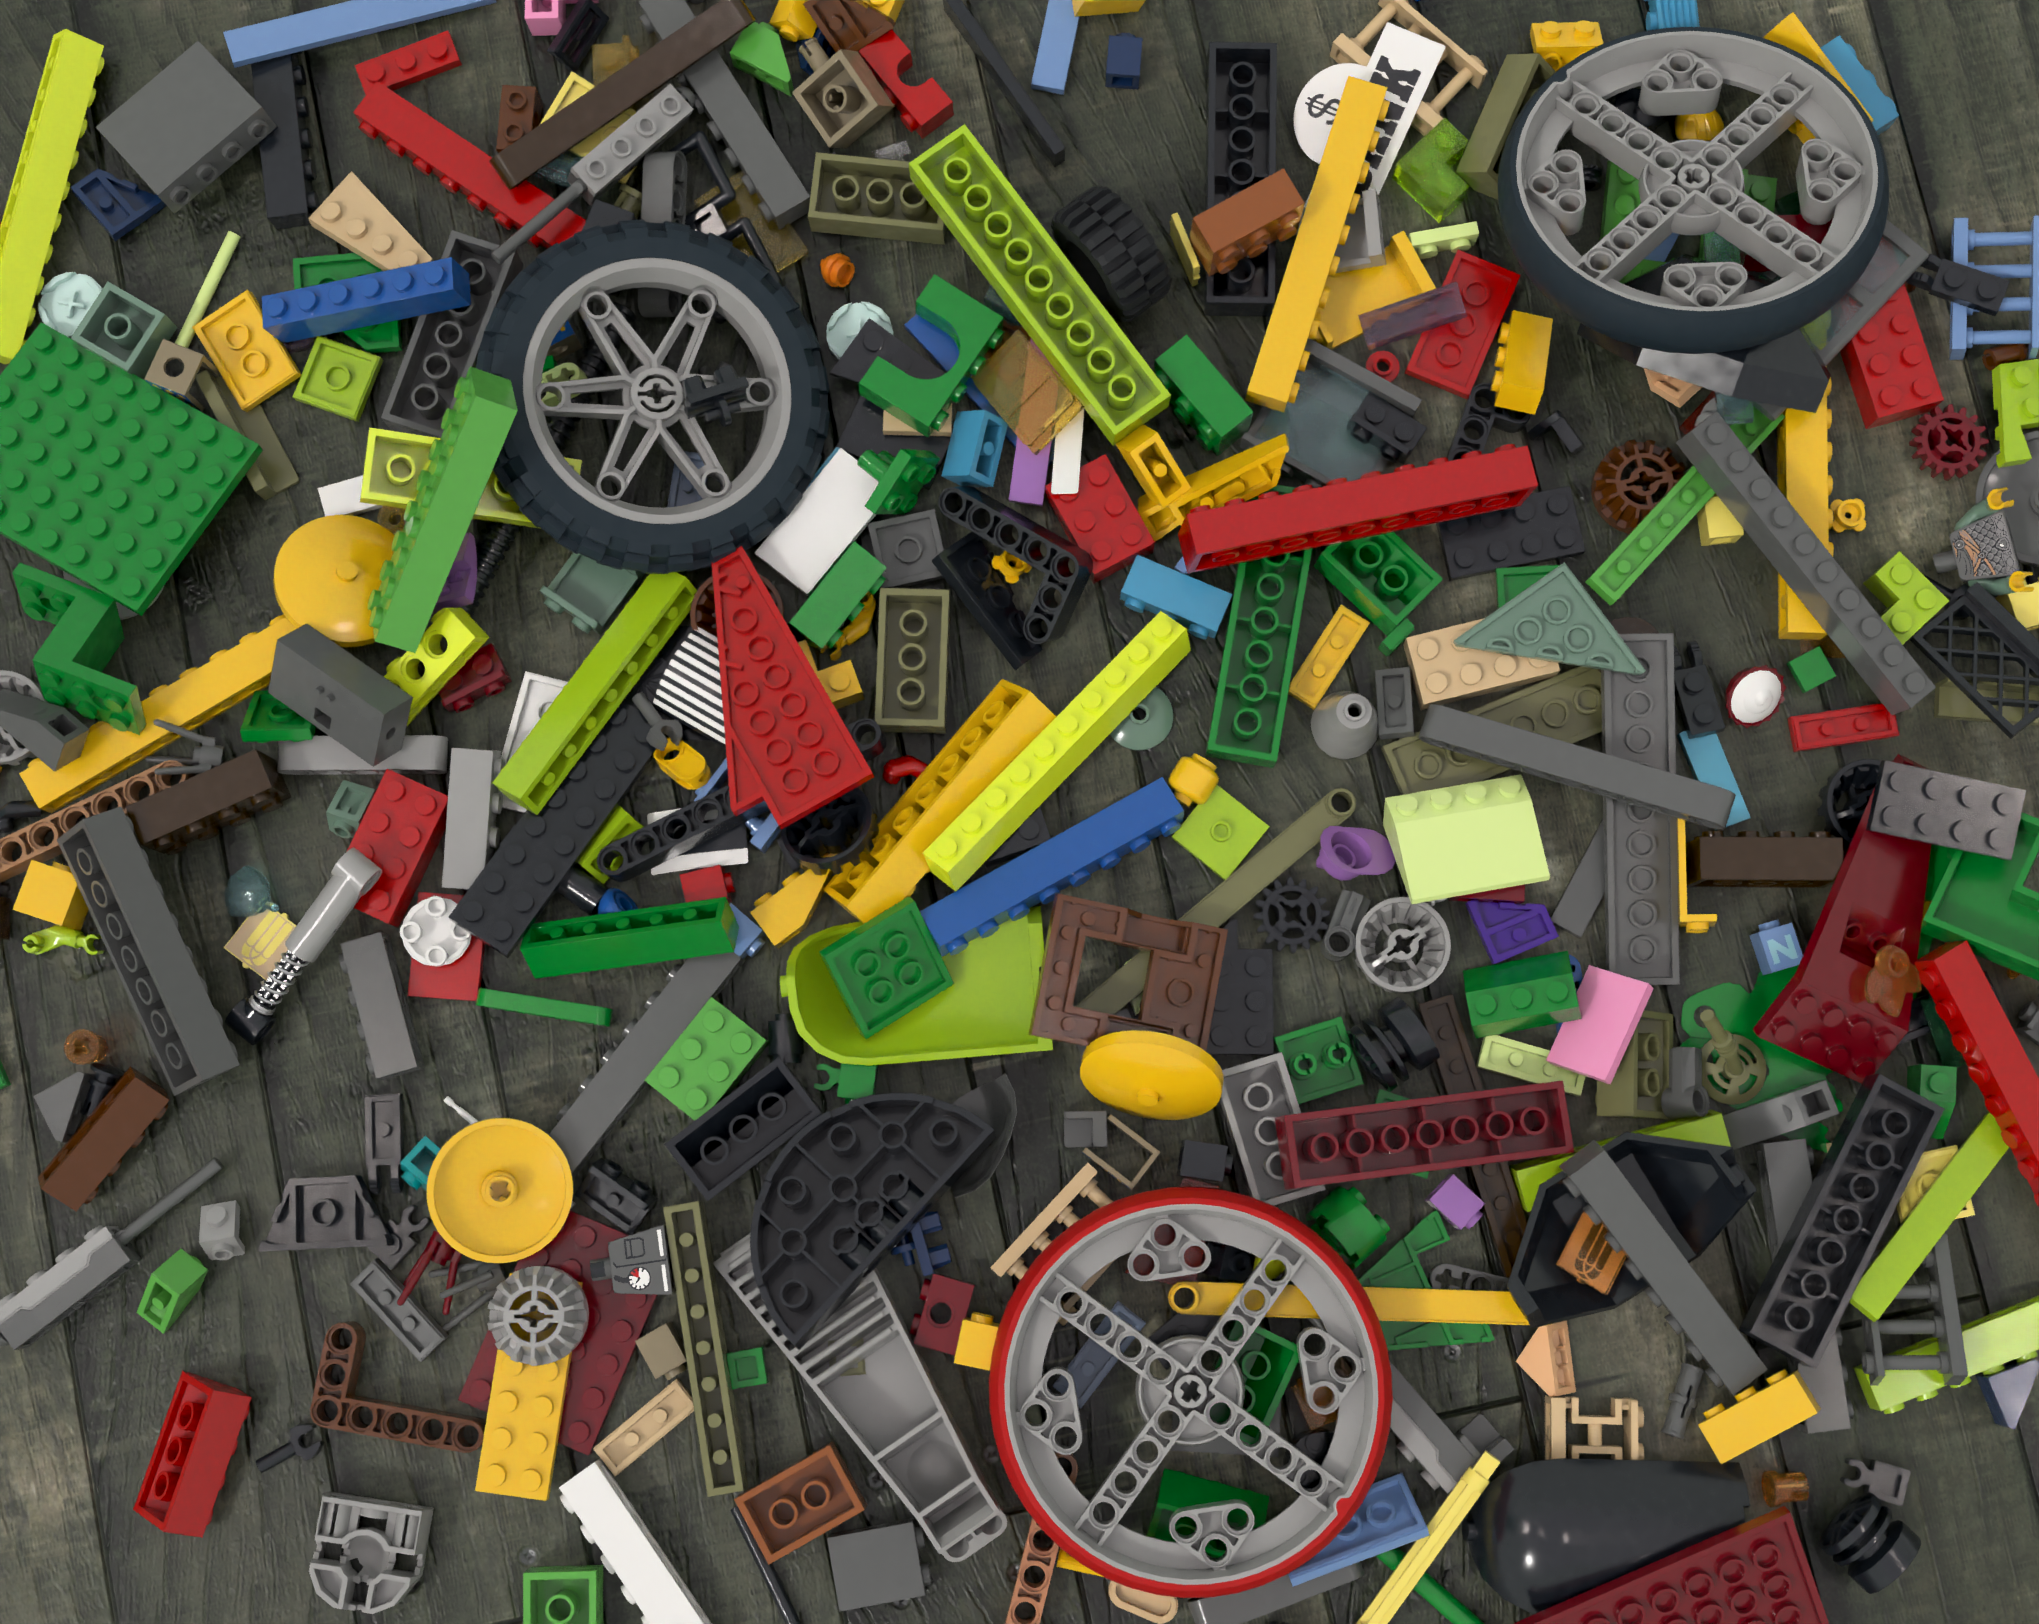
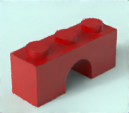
M892 29L859 50V54L889 99L902 114L900 118L910 132L916 131L923 139L954 115L953 101L932 77L919 86H908L900 81L901 75L913 66L911 51Z

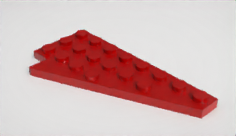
M740 546L736 548L735 552L715 563L711 562L730 808L734 815L738 816L765 801L782 830L874 778V775L747 553Z

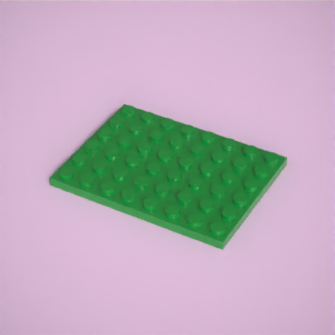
M41 322L0 375V534L142 616L257 460L263 449L258 443L167 392L151 386L142 378L129 374Z

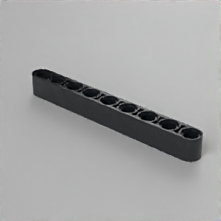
M863 718L846 726L866 761L880 755L884 751L887 742L886 736L874 720ZM872 731L876 733V738L872 743L867 745L860 743L861 737L866 732ZM729 785L605 846L598 854L597 864L601 872L612 880L625 882L770 809L766 802L763 801L742 814L735 816L730 808ZM713 809L718 810V817L712 823L704 822L707 812ZM686 825L685 835L679 839H673L674 830L678 826ZM648 841H655L654 850L650 854L642 855L644 844ZM623 856L622 866L618 870L611 871L610 866L613 859Z

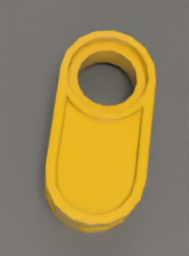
M669 737L667 738L668 743L664 751L659 749L654 751L653 755L660 769L683 788L695 790L706 785L710 780L711 770L704 757L683 740L676 746ZM670 751H679L675 758L664 760V757Z

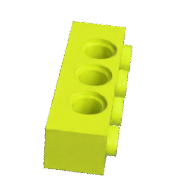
M447 607L439 610L432 617L431 622L433 624L424 632L416 653L407 651L402 657L394 659L386 668L387 674L384 677L396 686L399 685L403 691L413 697L407 726L490 638L463 608ZM443 636L448 644L445 652L440 648V641ZM420 661L423 662L425 667V672L422 677L418 673V664Z

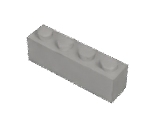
M451 748L442 888L469 889L493 857L494 848L498 849L500 828H496V816L502 811L503 795L498 793V788L492 782L505 766V759L501 758V751Z

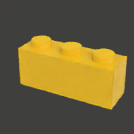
M1513 310L1509 323H1502L1498 343H1502L1503 347L1499 346L1494 366L1499 367L1500 370H1495L1491 384V391L1496 392L1494 406L1535 415L1544 391L1553 324L1552 318Z
M1783 1369L1768 1377L1766 1380L1769 1385L1763 1389L1756 1391L1754 1386H1751L1734 1396L1737 1400L1735 1404L1725 1408L1720 1403L1703 1412L1706 1419L1699 1423L1698 1426L1721 1464L1810 1418L1821 1410L1798 1370L1788 1374L1786 1369Z

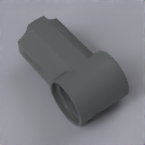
M1344 889L1341 891L1328 929L1320 942L1321 953L1329 961H1342L1355 948L1357 927L1366 914L1371 902L1364 895ZM1331 936L1343 938L1346 943V950L1343 952L1334 951L1330 947L1329 938Z
M1673 1047L1669 1050V1088L1663 1091L1661 1098L1663 1112L1669 1119L1704 1117L1708 1113L1710 1102L1708 1093L1702 1086V1049L1695 1047Z

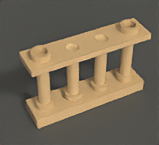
M1379 0L1378 5L1383 9L1355 38L1349 39L1341 33L1333 41L1330 57L1338 64L1355 63L1367 66L1371 57L1365 52L1364 47L1392 18L1396 19L1408 31L1446 46L1438 65L1444 60L1458 73L1430 103H1425L1421 100L1411 123L1412 127L1430 141L1439 132L1443 118L1440 116V111L1468 81L1479 89L1488 71L1478 57L1468 55L1410 6L1408 0Z
M1087 1162L990 1268L1000 1277L1007 1272L1010 1276L1014 1274L1021 1280L1028 1270L1023 1264L1025 1260L1021 1255L1029 1246L1034 1250L1039 1248L1043 1251L1052 1242L1048 1238L1050 1234L1045 1229L1055 1219L1059 1224L1063 1222L1068 1228L1080 1220L1072 1212L1074 1208L1069 1204L1078 1193L1083 1198L1088 1196L1099 1208L1114 1202L1096 1185L1098 1181L1093 1177L1098 1171ZM1114 1261L1095 1273L1081 1288L1087 1291ZM1074 1292L1065 1303L1061 1300L1063 1309L1070 1313L1078 1311L1073 1305L1081 1297ZM1060 1316L1057 1323L1059 1322L1064 1326L1068 1321Z

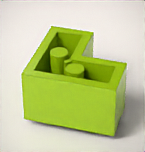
M1900 551L1888 559L1863 583L1887 607L1879 616L1902 645L1949 602Z

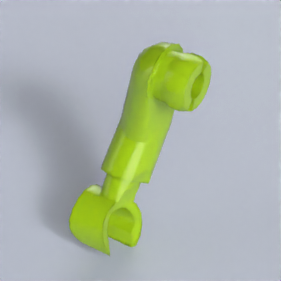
M60 925L27 935L23 939L27 944H22L26 952L36 955L63 945L74 948L83 947L90 955L104 953V950L97 951L93 947L95 939H102L100 934L85 936L81 931Z

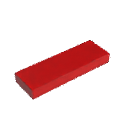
M1882 703L1792 716L1787 719L1793 752L1896 738L1899 736L1896 715H1891Z

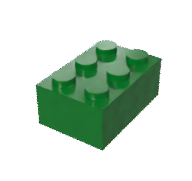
M1187 334L1155 359L1153 372L1171 394L1170 402L1175 407L1174 413L1183 425H1191L1198 433L1196 435L1197 441L1206 451L1212 450L1218 456L1241 438L1245 432L1249 431L1253 416L1252 409Z

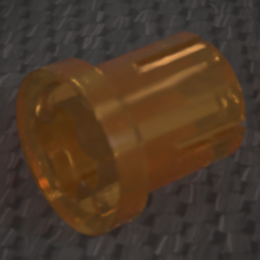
M86 1029L72 1032L64 1044L66 1057L71 1062L79 1065L99 1062L108 1051L105 1039ZM85 1042H90L88 1044L89 1049H91L89 1054H86L88 1049L84 1046Z
M1775 1470L1763 1472L1761 1481L1762 1493L1766 1504L1770 1508L1780 1507L1782 1503L1808 1500L1809 1484L1803 1472L1777 1473Z

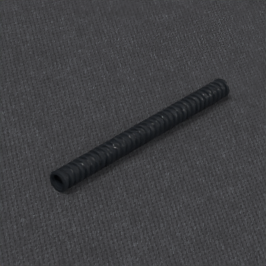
M616 302L613 303L629 324L636 320V316L629 308ZM610 324L604 329L614 347L620 349V340L623 339ZM589 339V348H584V357L578 359V367L586 374L587 379L603 377L606 375L604 369L605 367L608 368L609 365L595 340ZM596 392L581 393L572 398L571 403L590 404V395H594ZM547 416L549 421L546 423L559 451L560 449L564 450L566 448L565 440H570L571 435L569 433L570 431H575L576 426L574 424L575 422H580L581 418ZM499 522L488 523L486 526L488 532L482 533V543L478 542L476 544L478 548L476 552L477 582L473 604L458 607L463 608L469 616L473 617L475 614L472 610L474 607L479 606V597H484V588H489V579H494V570H499L500 565L498 562L505 559L503 553L510 550L508 544L515 541L516 538L513 535L521 530L519 525Z

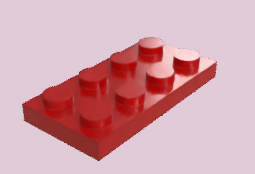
M1458 249L1404 374L1467 399L1521 275Z

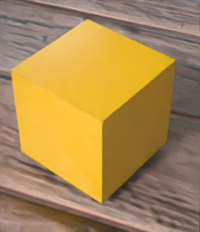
M31 860L12 910L81 931L89 909L69 866L54 861L52 866Z

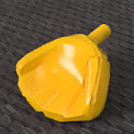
M1716 109L1706 114L1676 115L1675 134L1679 140L1697 139L1711 141L1724 129L1722 118Z

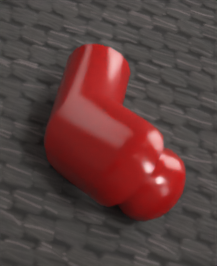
M910 755L891 759L884 765L882 777L889 784H897L901 777L910 774L918 778L928 764Z

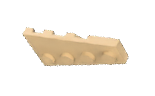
M352 171L308 218L314 228L383 271L434 261Z

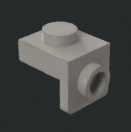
M237 1201L201 1206L199 1244L209 1259L228 1260L233 1256L245 1254V1246L239 1238L240 1206Z

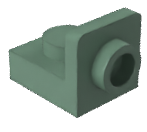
M343 780L326 811L329 830L341 838H353L376 789Z

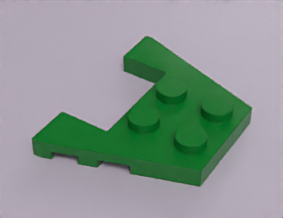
M1434 1210L1426 1215L1358 1278L1360 1284L1364 1287L1431 1289L1417 1254L1450 1240L1438 1211ZM1379 1321L1388 1351L1465 1343H1483L1495 1340L1488 1324Z

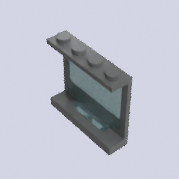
M1307 339L1304 350L1309 351L1310 355L1305 371L1297 370L1294 382L1299 383L1300 387L1294 404L1287 402L1284 413L1263 406L1249 431L1244 433L1240 448L1245 451L1285 433L1289 441V451L1286 453L1281 467V476L1286 478L1293 476L1304 482L1303 485H1313V488L1326 486L1327 482L1337 478H1347L1348 482L1358 480L1361 475L1368 472L1380 471L1382 473L1388 460L1379 453L1380 449L1369 442L1368 444H1362L1351 436V431L1346 429L1350 418L1356 413L1369 392H1372L1411 418L1414 417L1422 399L1320 343Z

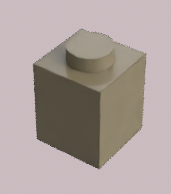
M672 1322L665 1323L635 1341L655 1379L665 1375L668 1381L686 1371L684 1363L687 1362L685 1347Z

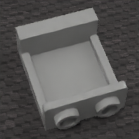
M1376 189L1362 191L1363 198L1359 199L1355 214L1347 213L1344 224L1349 225L1350 229L1345 245L1338 244L1334 254L1341 257L1336 273L1386 265L1381 206ZM1305 207L1303 208V212H1302L1301 220H1300V223H1299V227L1297 228V232H1296L1294 235H1297V234H1298V231H1299V228H1300V224H1301V221H1302V218H1303V215H1304V212H1305V209H1306Z

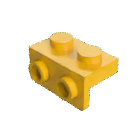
M1582 20L1564 23L1554 21L1531 23L1530 38L1533 52L1539 53L1556 72L1578 56L1603 44L1598 22Z

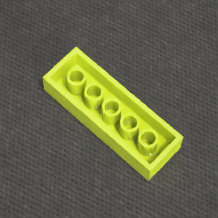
M369 427L360 502L406 509L410 500L415 501L419 492L416 490V485L421 471H427L430 465L429 452L431 445L435 439L440 440V438ZM564 457L568 464L580 475L582 460ZM492 470L472 519L537 528L519 510L520 507L510 494L505 492Z

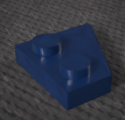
M96 169L70 187L77 199L114 241H117L167 206L157 194L153 195L141 190L137 184L127 180H119L113 174L101 169Z

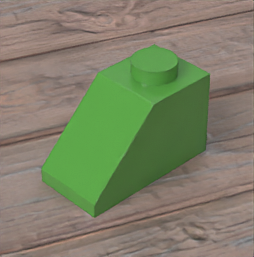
M753 22L741 32L730 51L733 66L792 96L794 87L777 30L765 22H760V24Z
M180 1248L151 1274L136 1313L160 1332L166 1333L200 1290L208 1269L202 1265L199 1259L190 1256Z

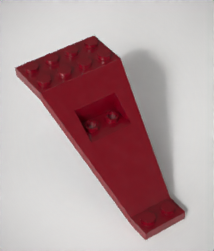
M1900 754L1892 761L1928 769ZM1874 790L1795 975L1753 1028L1759 1038L1861 1084L1867 1075L1875 1074L1909 1031L1916 974L1914 962L1917 961L1931 852V844L1866 830Z

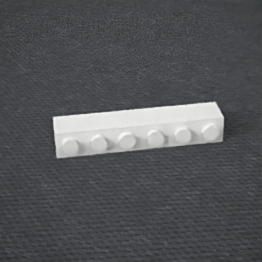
M601 1458L559 1487L563 1493L560 1499L569 1513L573 1514L575 1512L583 1523L580 1529L585 1538L591 1544L596 1542L603 1555L600 1558L605 1568L611 1574L616 1572L622 1581L621 1591L625 1598L632 1605L637 1603L644 1615L641 1617L643 1624H712Z

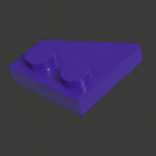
M1471 900L1465 903L1492 965L1559 937L1544 904L1479 902L1478 900Z

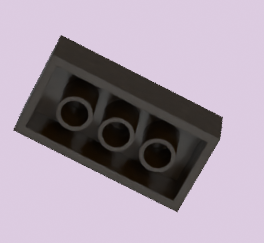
M255 749L126 806L140 844L163 854H177L187 848L186 844L196 839H199V841L211 839L219 834L218 830L228 825H231V827L240 826L251 820L250 815L262 810L264 813L282 807V801L291 798L282 774L277 772V761Z
M1704 831L1702 835L1694 836V840L1686 844L1687 887L1825 888L1834 884L1843 863V838H1831L1830 832L1826 831L1809 832L1808 836L1795 837V832L1793 831L1773 832V836L1760 837L1759 831L1737 832L1738 836L1724 837V831Z

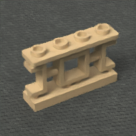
M1545 1395V1460L1560 1458L1579 1459V1453L1611 1454V1460H1622L1621 1446L1602 1445V1424L1622 1425V1410L1624 1460H1644L1643 1444L1638 1443V1428H1643L1644 1425L1643 1407L1638 1406V1400L1634 1398L1611 1397V1416L1579 1415L1578 1397H1549ZM1566 1408H1568V1422L1588 1424V1444H1568V1458H1566Z

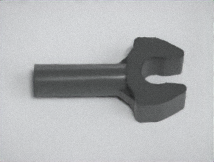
M643 692L637 693L632 698V701L651 726L646 740L653 747L664 751L668 743L664 735L666 734L678 746L683 737L682 726L676 719L663 720Z

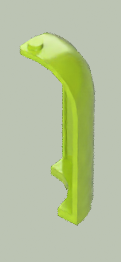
M1041 906L1029 908L1030 912L1017 921L1009 919L1000 924V928L989 937L981 938L979 936L968 942L969 946L956 955L948 953L943 956L942 959L954 984L868 1039H865L860 1034L819 953L822 949L863 925L862 922L832 926L809 935L793 948L787 960L786 975L780 976L781 996L788 997L789 1009L798 1034L817 1053L842 1064L872 1066L1053 1050L1051 1039L1028 1035L1040 976L1039 968L1042 966L1044 955Z

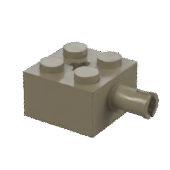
M814 37L804 42L807 46L806 48L804 45L799 47V52L804 56L814 73L792 93L829 148H848L895 106L858 51L840 49L829 59L819 44L818 39Z

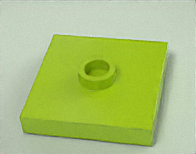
M317 336L293 398L296 401L359 422L383 359L374 354L322 336Z
M1216 785L1207 802L1196 806L1183 822L1180 829L1174 833L1172 839L1225 881L1270 826L1220 786Z

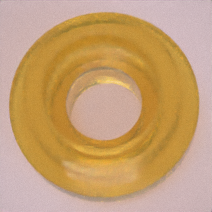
M383 506L377 516L378 524L388 529L394 535L397 530L403 531L405 526V509ZM394 515H401V520L398 524H391V518Z

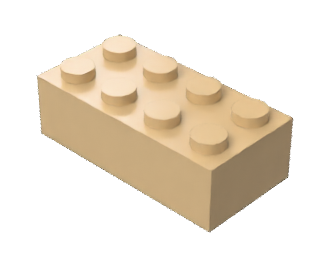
M1483 619L1407 637L1403 644L1420 710L1428 709L1429 704L1444 705L1552 678L1560 672L1559 663L1456 647L1453 641Z

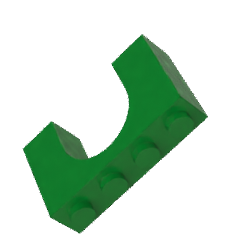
M935 274L916 300V314L943 330L954 340L959 351V357L955 365L940 377L919 379L906 374L877 356L859 382V394L928 438L934 429L940 431L949 417V413L946 411L953 402L958 404L968 388L965 385L971 375L976 377L986 363L985 354L990 347L996 349L1005 334L1002 330L1004 317Z

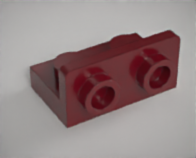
M492 643L478 649L440 690L441 703L450 713L453 711L456 713L466 711L475 705V700L485 695L487 697L495 696L506 689V684L512 682Z

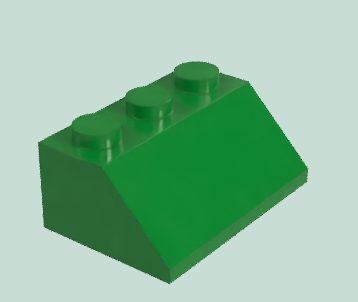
M1394 532L1331 544L1320 554L1314 565L1326 579L1386 636L1405 618H1408L1443 580L1438 573Z
M854 541L787 624L793 635L801 640H807V643L818 651L825 645L831 649L843 634L838 628L846 618L852 622L865 605L860 601L869 591L874 595L884 583L886 578L881 574L887 567Z
M1568 951L1463 970L1470 1021L1476 1038L1582 1019Z
M1233 1320L1226 1339L1236 1340L1242 1335L1243 1326L1239 1321ZM1257 1326L1235 1357V1360L1241 1369L1245 1384L1243 1408L1269 1427L1299 1358L1295 1343ZM1218 1353L1211 1370H1215L1221 1365L1222 1357L1220 1353ZM1218 1402L1210 1409V1417L1216 1422H1224L1230 1416V1407L1225 1403ZM1247 1425L1241 1429L1240 1440L1248 1444H1254L1259 1440L1260 1430L1257 1426Z
M1164 1468L1146 1536L1176 1542L1169 1531V1519L1176 1509L1230 1499H1241L1251 1507L1255 1517L1253 1530L1266 1522L1269 1496ZM1235 1508L1228 1513L1227 1522L1233 1527H1241L1246 1523L1248 1514L1240 1508ZM1187 1516L1179 1518L1175 1524L1176 1531L1182 1535L1192 1534L1196 1528V1522ZM1213 1539L1207 1543L1205 1551L1209 1556L1218 1558L1225 1553L1226 1544L1219 1539Z

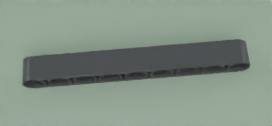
M1429 704L1418 736L1421 741L1433 746L1717 830L1725 829L1736 796L1733 792L1721 787L1438 704Z

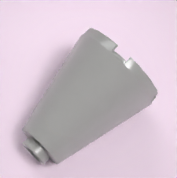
M1352 691L1331 693L1318 703L1312 714L1310 724L1315 742L1322 751L1331 757L1344 760L1361 756L1368 752L1378 738L1377 710L1366 697Z

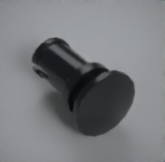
M91 1063L90 1069L96 1073L95 1076H90L88 1082L91 1086L80 1113L89 1117L115 1086L116 1079H120L125 1074L123 1071L108 1064Z

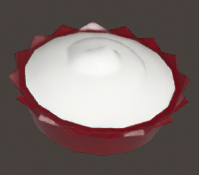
M1767 665L1746 668L1738 672L1730 680L1726 688L1725 701L1729 718L1733 719L1736 725H1742L1745 728L1750 726L1759 727L1762 722L1770 721L1772 714L1779 712V705L1785 700L1783 693L1786 686L1783 683L1784 676L1778 674L1777 668H1769Z

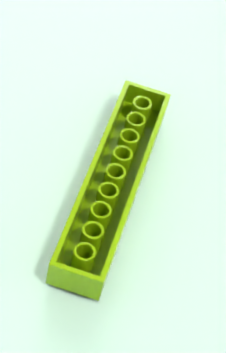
M965 124L909 162L910 179L1112 446L1169 407L1171 394Z

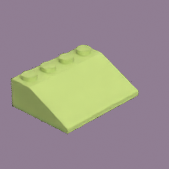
M1521 774L1385 798L1383 827L1411 904L1550 879L1532 799Z

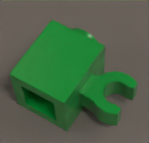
M841 1063L840 1069L833 1068L827 1064L817 1065V1070L828 1072L829 1081L826 1084L814 1083V1088L819 1091H828L838 1084L837 1097L845 1099L844 1105L854 1099L875 1095L879 1065L866 1066Z

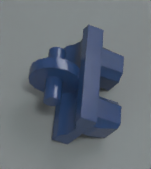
M927 1212L911 1229L914 1242L910 1243L906 1234L899 1242V1246L894 1247L891 1251V1255L902 1253L906 1267L916 1264L912 1250L916 1249L923 1276L936 1273L935 1269L952 1262L947 1243L929 1248L926 1240V1234L943 1230L939 1212Z

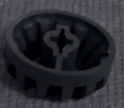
M1862 759L1851 762L1832 773L1827 778L1826 786L1820 789L1818 796L1822 799V805L1817 809L1818 816H1824L1827 823L1823 830L1830 832L1836 838H1843V850L1849 848L1854 834L1846 830L1842 823L1847 822L1853 827H1858L1865 810H1856L1860 807H1866L1876 785L1880 760ZM1855 789L1864 790L1865 792L1856 795ZM1847 791L1850 800L1845 803L1842 810L1837 812L1838 800Z
M856 787L781 830L782 841L791 857L803 870L811 869L815 875L821 876L825 875L828 869H831L835 875L843 873L842 865L851 862L854 866H857L861 863L859 854L861 852L868 854L872 851L874 845L871 839H875L879 833V827L875 821L877 814L866 795ZM859 831L858 839L847 848L852 841V835ZM828 852L833 854L839 853L832 857H823Z

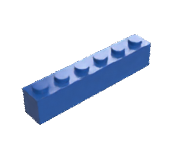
M450 257L262 296L263 329L282 343L470 306L469 273Z

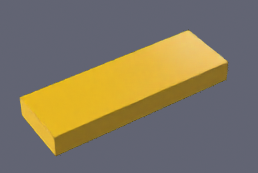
M1340 605L1290 682L1288 694L1314 710L1370 622L1345 606Z

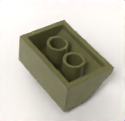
M1643 1011L1611 1085L1597 1080V1091L1595 1094L1597 1116L1673 1120L1666 1117L1661 1105L1662 1093L1666 1088H1669V1050L1673 1048V1014Z

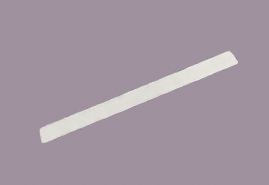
M1060 378L1051 493L1076 494L1079 489L1084 407L1062 378Z

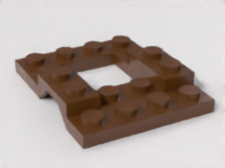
M1059 893L1055 894L1028 1035L1087 1047L1095 1039L1114 1032L1131 1030L1152 1031L1181 1038L1206 1051L1228 929L1142 914L1129 908ZM1086 937L1150 952L1138 1020L1073 1006Z

